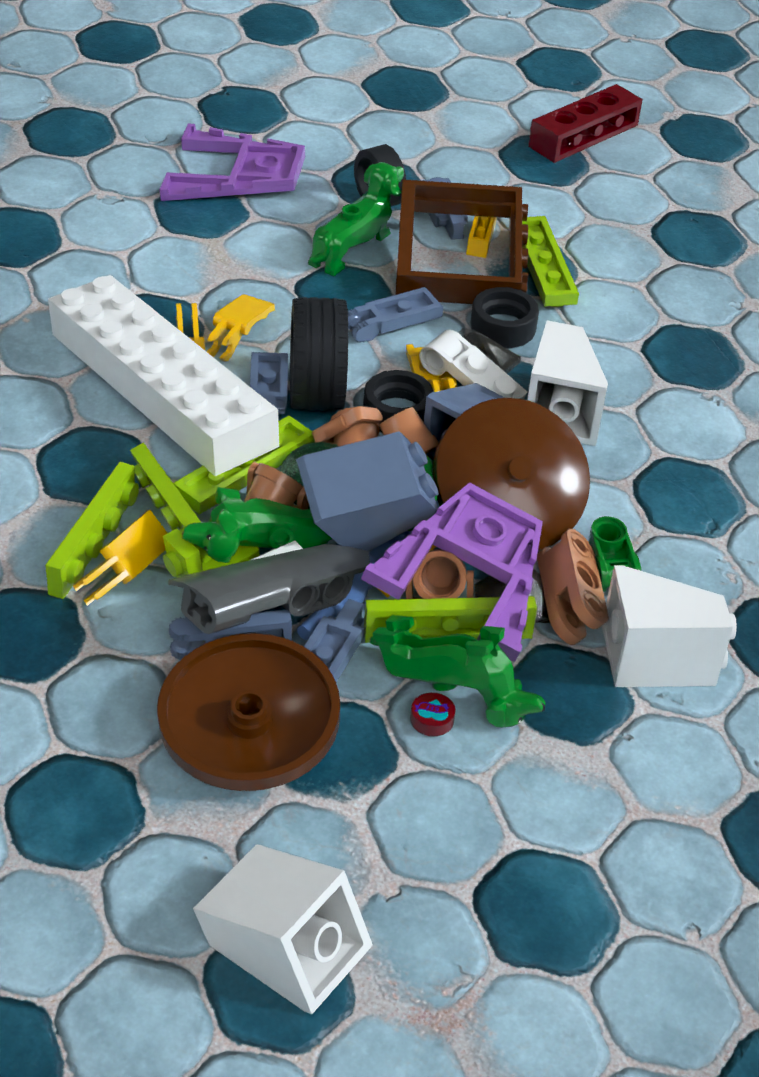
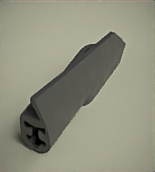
M323 544L169 579L168 585L184 588L181 602L182 613L202 632L211 634L247 623L252 614L282 606L294 616H302L335 606L349 594L354 575L364 572L366 566L370 564V556L367 550L349 546Z

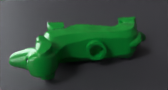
M379 162L368 167L364 174V182L369 185L367 192L354 203L343 206L342 212L315 231L312 254L308 260V265L318 268L321 266V262L324 261L325 273L334 277L345 269V262L341 261L348 249L370 241L375 235L376 240L382 241L391 234L389 227L386 225L392 215L391 195L398 197L402 193L398 186V183L404 176V170L401 166H392L385 162Z
M217 487L215 502L219 505L212 509L209 522L189 524L182 532V539L204 549L208 556L221 563L230 562L239 546L277 549L296 541L304 549L328 544L332 540L328 534L314 523L310 509L302 510L260 498L243 501L240 498L239 490Z
M392 615L386 620V627H378L372 633L373 636L370 638V643L379 646L385 666L390 674L396 677L432 683L433 688L438 691L452 690L457 686L474 688L480 692L485 700L487 720L496 727H513L520 724L527 714L545 711V700L535 693L523 691L521 681L519 679L514 680L512 662L498 644L504 638L505 628L483 626L480 628V640L467 634L458 633L422 638L417 634L409 632V629L414 626L413 617Z

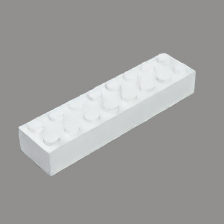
M113 276L98 277L90 283L77 288L66 289L61 294L48 298L53 336L214 476L220 475L279 447L278 409Z

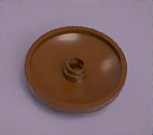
M497 398L472 406L449 426L442 436L434 456L432 476L439 493L437 495L439 506L443 505L468 483H472L543 521L538 552L544 547H551L561 540V535L565 531L575 527L588 501L590 490L589 465L579 439L558 415L528 400Z
M257 633L222 637L205 643L191 651L173 667L166 677L160 690L157 705L160 735L167 752L176 764L192 777L206 784L236 791H256L278 787L309 772L330 750L340 724L339 690L332 673L325 663L313 652L294 641L274 635Z

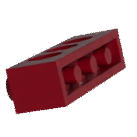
M618 84L610 86L533 119L528 147L553 163L558 162L638 126L643 99Z

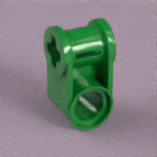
M609 516L599 517L594 520L591 525L588 542L594 551L602 589L605 592L607 588H610L614 565H623L641 571V564L633 549L627 527L621 520Z

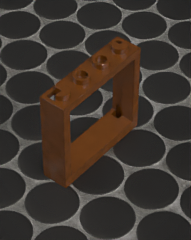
M403 180L395 295L425 287L438 302L473 304L474 299L479 293L495 287H510L527 293L528 273L522 272V269H527L528 248H522V245H527L528 225L522 224V221H527L528 204H522V187ZM414 212L509 218V277L411 271Z

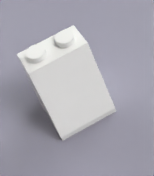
M547 320L532 369L527 400L537 403L558 415L572 429L580 443L596 446L608 382L584 328Z
M614 565L606 602L609 620L602 625L615 687L716 686L721 669L727 667L729 640L735 638L737 628L735 615L729 613L724 596L623 565Z
M258 844L193 908L209 946L304 1012L310 1014L315 1012L373 946L344 870Z

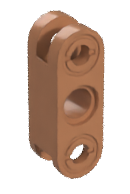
M568 529L561 535L559 543L552 548L544 547L538 552L537 561L551 626L565 643L576 645L586 637V626L593 630L598 629L607 623L609 616L594 551L581 533L575 529Z

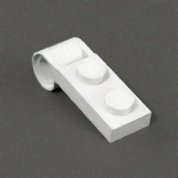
M445 330L420 351V361L423 367L432 375L441 376L447 371L463 386L478 383L505 398L524 399L527 391L476 346L470 344L454 330Z

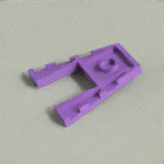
M188 123L181 138L182 150L238 153L230 176L167 172L159 189L161 201L294 191L305 160V146L273 139H267V144L252 141V135L240 133L239 138L225 136L222 129L210 127L209 132L196 130L195 124Z
M468 483L437 509L436 514L427 521L423 520L415 526L409 536L389 547L385 551L384 556L377 562L367 565L361 580L399 600L432 545L453 553L460 560L507 584L484 626L505 628L504 638L498 644L508 658L515 663L522 650V632L526 626L528 614L526 608L528 596L532 589V572L537 559L543 521L472 483Z

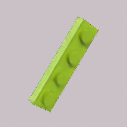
M527 217V221H522V224L528 225L527 245H522V248H528L527 266L544 307L577 305L579 298L578 289L546 217Z
M288 415L278 421V448L217 476H214L208 469L201 466L173 484L189 506L198 514H202L217 505L215 502L217 487L240 491L247 486L248 469L253 462L263 463L276 469L314 446L315 440L312 431Z
M144 442L132 448L130 452L137 464L134 466L135 477L142 488L149 485L145 489L157 509L164 506L160 511L170 529L173 531L179 528V531L182 533L187 525L202 523ZM194 545L200 551L201 560L204 564L212 560L204 549Z
M124 462L118 463L46 563L48 595L60 599L65 598L72 586L83 577L85 568L90 560L98 557L100 554L99 550L103 547V542L109 533L116 531L124 511L128 506L131 507L136 502L139 485L135 483L134 465Z
M528 596L526 608L528 614L526 626L522 632V639L533 638L537 612L535 597ZM500 597L366 600L364 640L365 643H370V638L373 636L372 633L378 627H386V620L392 615L413 617L414 626L409 629V632L417 634L422 638L458 633L467 634L477 639L480 634V628L487 622Z

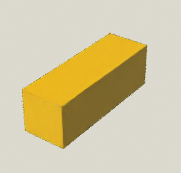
M474 217L468 237L466 255L487 257L497 217Z

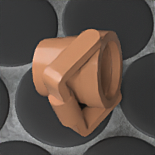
M363 406L345 408L334 414L329 422L312 431L316 446L333 448L375 438L379 435V422L382 421L383 417L377 408Z
M413 407L407 408L379 424L383 435L400 431L411 443L417 442L425 454L437 448L439 444L435 435L431 434Z
M256 462L250 465L247 475V495L244 501L260 498L302 510L308 509L309 503L306 492L300 483L269 465Z
M442 549L430 550L406 588V599L458 598L465 589L466 581L467 598H474V570L467 571L463 561L451 552ZM413 585L422 598H415L413 596Z

